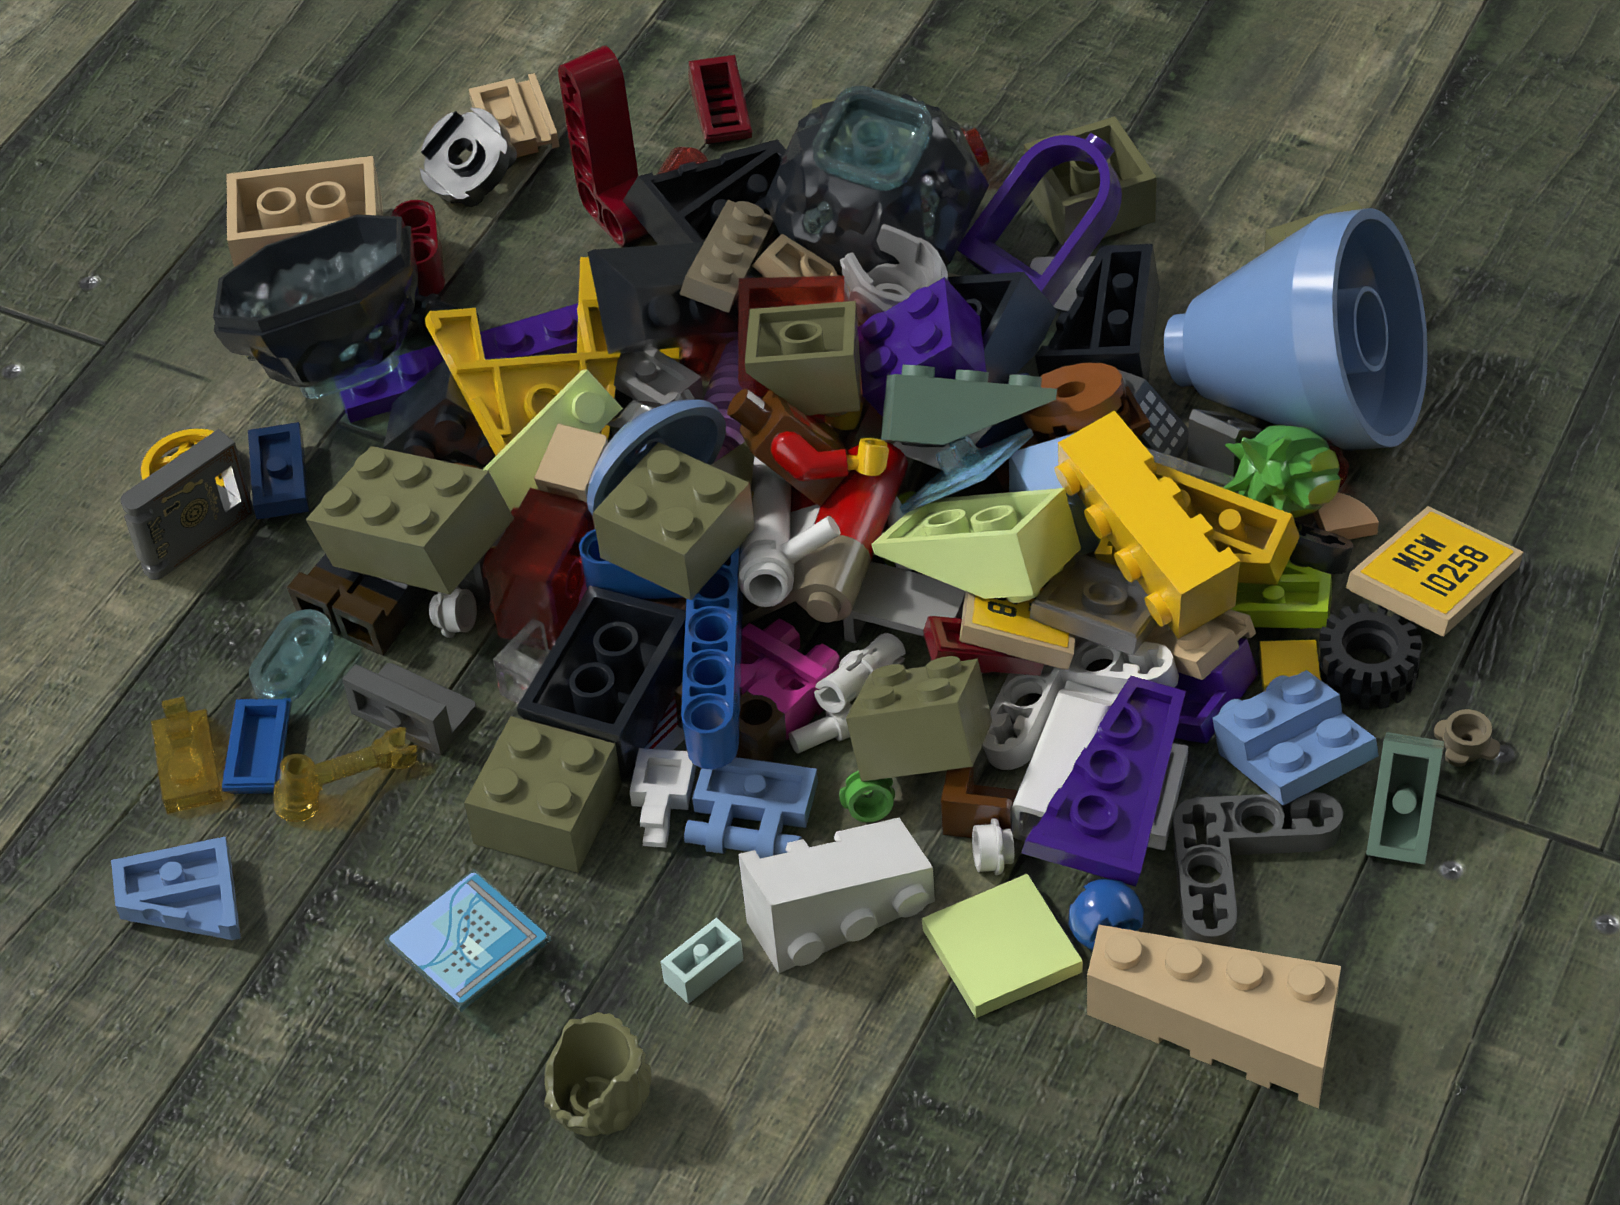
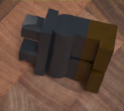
M326 554L308 575L299 572L287 586L299 619L337 636L342 633L344 639L382 656L387 652L428 592V589L334 567ZM319 607L323 608L325 614L319 611ZM362 626L366 627L369 633L363 631Z

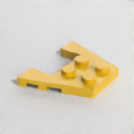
M597 299L582 300L577 307L585 351L581 353L486 360L484 358L476 308L429 311L425 318L426 327L495 456L581 370H588L614 398L616 367L621 353L608 354ZM606 425L598 433L605 435L607 441L609 437L610 426Z

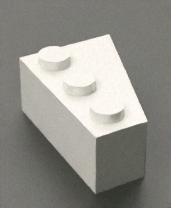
M900 818L837 831L834 836L836 842L809 847L804 839L789 842L786 846L787 853L760 859L755 850L738 854L747 924L778 973L794 966L810 964L818 959L822 953L848 941L853 942L864 939L874 929L900 917L913 916L923 910L926 905L935 902L933 866Z

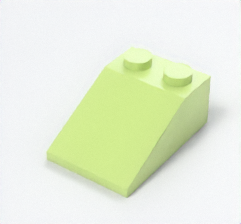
M1065 488L939 498L908 511L872 543L875 555L984 599L1007 597L1008 601L1012 603L1028 601L1038 596L1040 589L1053 576L1061 572L1064 565L1081 550Z

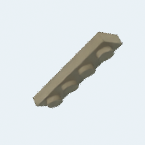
M728 200L687 272L680 295L729 313L753 267L752 265L755 263L770 234L774 222L772 217L765 214L759 206L745 201L735 203Z

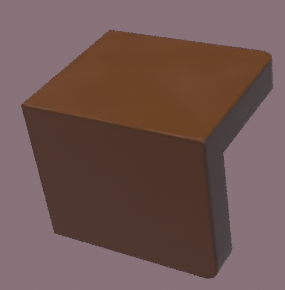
M974 767L947 770L941 798L943 835L972 838L974 825L990 824L991 818H996L999 821L1001 829H1011L1012 831L1011 808L1018 791L1015 789L974 785Z

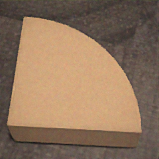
M1337 492L1333 500L1324 504L1313 513L1319 529L1340 535L1348 540L1377 535L1379 521L1375 514L1364 503L1346 494Z

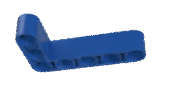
M596 529L588 532L581 539L579 549L587 589L589 586L639 599L684 598L600 557ZM740 546L692 600L686 599L681 717L688 758L694 765L703 769L712 770L728 765L736 757L739 745L743 593L738 582Z

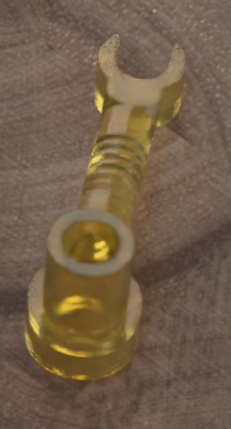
M397 727L386 731L382 738L376 739L369 747L314 764L313 760L306 755H289L280 763V779L274 785V810L278 816L288 821L301 822L308 820L319 809V791H322V785L377 767L381 769L409 768L417 761L418 745L399 749V747L405 745L406 728Z

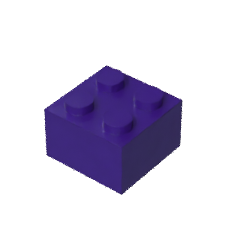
M945 277L928 287L916 290L909 298L884 312L872 315L864 324L858 326L862 395L882 417L884 413L887 375H902V365L935 367L934 378L955 379L956 370L987 372L980 316Z

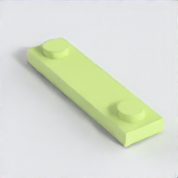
M581 370L483 469L490 472L513 517L539 494L534 477L557 424L599 433L623 409L588 370Z

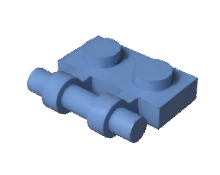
M736 757L731 763L722 768L712 770L701 768L692 798L694 812L711 814L709 823L687 821L684 833L685 843L705 845L706 851L725 854L727 849L747 852L755 850L760 859L787 853V843L802 840V837L782 834L783 825L806 828L818 785L817 769ZM733 818L761 821L759 830L731 826Z

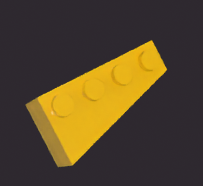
M1115 410L1058 442V465L1054 467L1058 481L1065 488L1068 495L1072 496L1077 493L1087 508L1084 510V514L1092 531L1099 539L1107 536L1117 551L1114 553V557L1120 571L1129 582L1132 583L1135 580L1139 582L1148 595L1145 597L1146 606L1159 626L1163 627L1168 624L1177 639H1180L1235 607L1240 560L1229 547L1218 552L1211 537L1214 535L1213 527L1201 513L1193 518L1188 516L1182 490L1171 477L1164 476L1159 480L1154 475L1157 472L1154 457Z

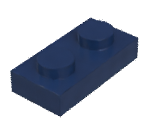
M300 423L248 430L252 500L256 519L309 512L304 443Z

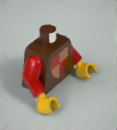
M745 388L734 396L728 406L727 415L741 424L739 430L750 452L820 507L842 480L848 476L851 470H856L861 474L877 476L887 466L889 448L884 440L874 438L860 439L857 456L849 455L836 431L831 427L848 431L853 430L860 420L863 407L862 402H860V411L847 412L837 417H828L822 414L805 415L771 390L761 400Z

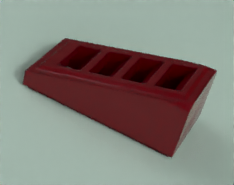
M735 55L688 61L690 89L705 144L752 138V128ZM726 84L728 85V87H726V88H718V89H711V90H705V89H704V87H711V86H718V85H726ZM731 97V100L707 103V100ZM730 109L735 111V113L710 116V112ZM738 122V125L719 128H713L712 126L716 124Z

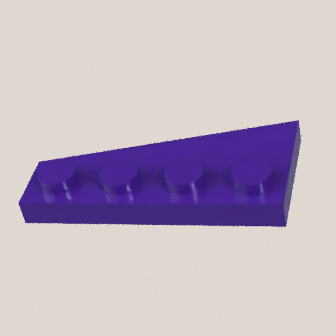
M1130 675L1100 722L1097 732L1087 748L1084 747L1075 761L1073 769L1061 788H1058L1052 797L1041 820L1029 833L1021 853L1111 880L1122 881L1125 884L1136 887L1141 874L1186 691Z

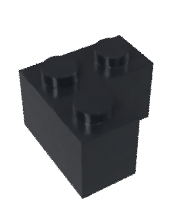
M445 360L392 403L384 449L440 461L455 449H458L485 467L495 457L489 442Z

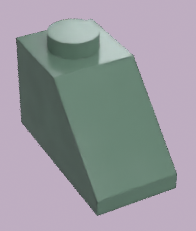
M1390 732L1386 733L1383 741L1366 855L1425 865L1445 741Z

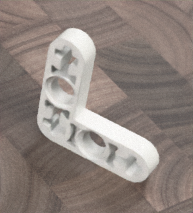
M1075 635L1074 656L1068 670L1044 664L1041 676L1009 673L990 711L992 723L982 744L989 763L1001 770H1012L1023 766L1031 760L1057 694L1060 690L1064 689L1067 681L1119 694L1131 675L1175 688L1178 684L1179 675L1171 650L1158 643L1143 642L1133 656ZM1095 660H1113L1103 670L1095 672L1085 670ZM1030 693L1042 695L1032 705L1021 707L1015 705L1017 700L1024 695Z

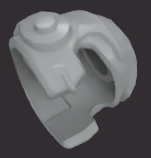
M883 224L877 237L878 246L881 251L893 255L899 261V264L884 263L866 273L853 252L840 259L843 278L850 288L849 301H856L857 319L862 324L872 315L884 312L909 298L916 290L928 287L944 277L948 280L946 266L938 251L929 242L900 229Z

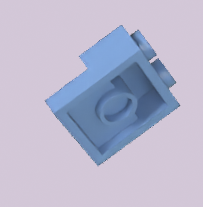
M1307 670L1291 677L1286 675L1278 676L1269 683L1266 691L1243 701L1240 699L1230 700L1221 708L1219 715L1213 717L1219 754L1282 805L1379 756L1376 738L1342 713L1340 694Z

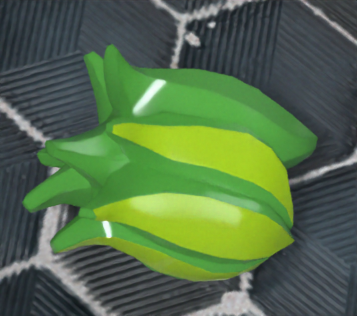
M1284 425L1269 426L1253 439L1244 437L1241 443L1225 444L1241 462L1235 477L1223 488L1232 492L1239 491L1240 495L1288 512L1294 518L1316 512L1324 504L1333 500L1339 490L1341 478L1338 472L1340 467L1335 451L1330 450L1326 440L1308 428Z

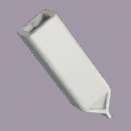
M1067 681L1064 689L1058 692L1011 808L1012 835L1014 838L1025 841L1033 827L1037 826L1046 812L1052 797L1058 788H1061L1073 769L1075 761L1084 747L1087 748L1097 732L1100 722L1118 694Z

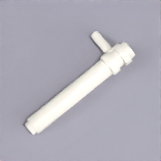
M755 457L751 485L755 529L741 544L738 582L741 592L751 603L757 606L770 607L782 602L791 592L794 582V563L833 540L841 532L835 520L831 516H827L790 539L792 485Z

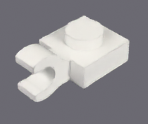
M639 748L630 787V798L632 806L642 807L640 827H645L643 846L666 848L669 837L671 809L688 810L697 766L688 758L687 751Z

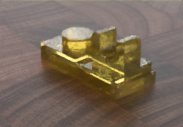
M184 696L162 701L166 718L153 720L151 725L162 800L167 814L222 802L207 710L202 709L189 712Z

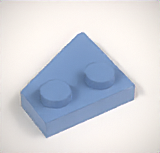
M226 837L111 860L115 906L120 919L229 940L241 938L230 849Z

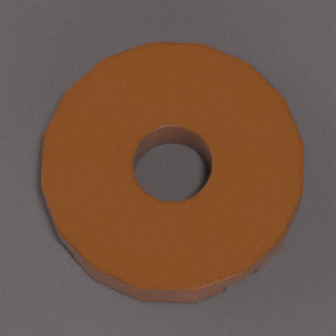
M1080 363L1061 367L1040 376L1042 377L1041 387L1057 389L1056 400L1021 414V417L1028 428L1044 434L1054 433L1052 426L1066 425L1067 432L1079 431L1114 410L1117 412L1122 406L1120 397L1126 398V388L1122 374L1115 367L1103 363Z

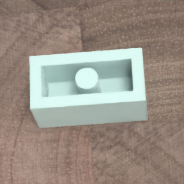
M715 918L661 960L664 982L689 1004L744 960L741 939L720 920Z

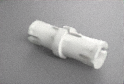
M884 633L879 635L865 649L850 652L840 661L839 668L816 684L815 688L819 690H816L814 694L818 704L827 712H840L850 701L858 696L868 675L874 670L886 665L901 664L905 658L901 657L905 654L902 642L893 634Z

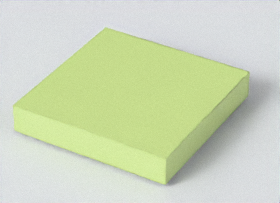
M1028 874L922 918V928L975 1018L1082 973L1083 961Z

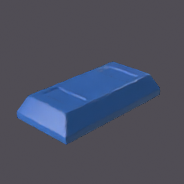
M291 698L236 699L222 782L223 792L231 794L276 793L278 791L292 704Z

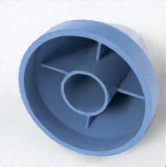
M1373 208L1329 213L1316 218L1195 297L1189 304L1186 313L1175 314L1168 320L1164 333V355L1172 379L1177 385L1182 387L1194 386L1197 392L1208 400L1278 426L1308 428L1326 440L1327 444L1343 450L1387 448L1401 444L1410 435L1417 422L1423 402L1427 376V329L1423 298L1412 257L1401 233L1389 217Z

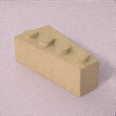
M1099 925L1087 973V1015L1158 1044L1164 1039L1189 1049L1190 1057L1212 1065L1214 1060L1246 1072V1079L1269 1089L1272 1083L1298 1093L1299 1101L1319 1109L1337 1006L1341 966Z

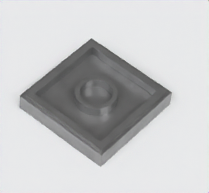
M1078 552L1064 565L1063 570L1050 580L1032 602L1029 617L1044 625L1133 656L1157 625L1145 603V597L1148 595L1137 580L1131 583L1124 577L1118 566Z

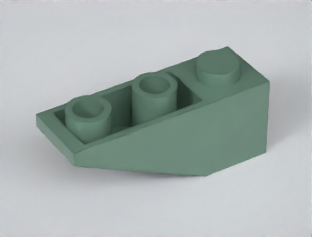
M902 365V375H887L881 440L944 445L1056 400L1057 389L1042 388V377L1010 375L1009 384L988 383L989 372L956 370L955 379L934 378L935 367Z

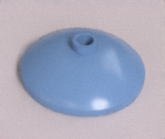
M678 400L646 411L625 424L607 444L591 474L587 493V506L591 515L593 516L596 508L658 442L711 465L718 456L725 439L726 422L724 416L708 401Z

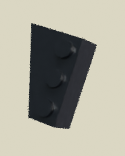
M776 139L723 153L718 159L696 164L695 161L680 165L676 170L653 175V172L640 175L628 191L623 202L659 245L705 242L728 200L735 203L739 201L753 203L759 206L765 214L771 216L765 204V198L786 149Z
M1153 244L1101 246L1076 288L1077 297L1069 311L1061 312L1055 322L1057 330L1047 346L1041 345L1035 355L1039 377L1065 366L1080 363H1103L1144 378L1149 382L1160 291Z

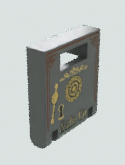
M217 429L132 487L120 498L122 508L127 513L124 518L137 558L141 561L144 574L153 580L163 578L255 513L236 444L220 429ZM220 473L222 474L225 488L216 483L215 477Z

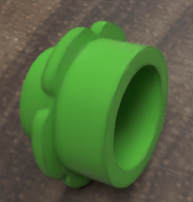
M856 771L846 779V787L840 789V803L845 809H849L851 816L858 821L869 823L881 820L889 814L893 807L895 790L891 787L893 780L892 778L861 782L859 771Z

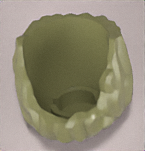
M597 1012L582 1019L569 1020L564 1026L562 1035L545 1067L546 1097L544 1107L549 1109L551 1118L555 1122L560 1123L567 1131H573L583 1136L610 1135L628 1128L641 1112L642 1106L646 1104L652 1082L651 1067L645 1062L646 1054L638 1045V1037L632 1035L630 1028L623 1026L622 1021L610 1013L602 1014Z

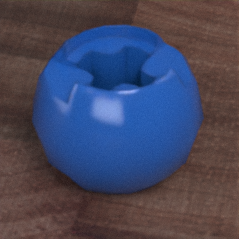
M1110 879L1092 881L1084 886L1085 891L1070 905L1069 926L1077 941L1091 952H1093L1099 925L1138 931L1143 925V906L1135 891L1122 881Z

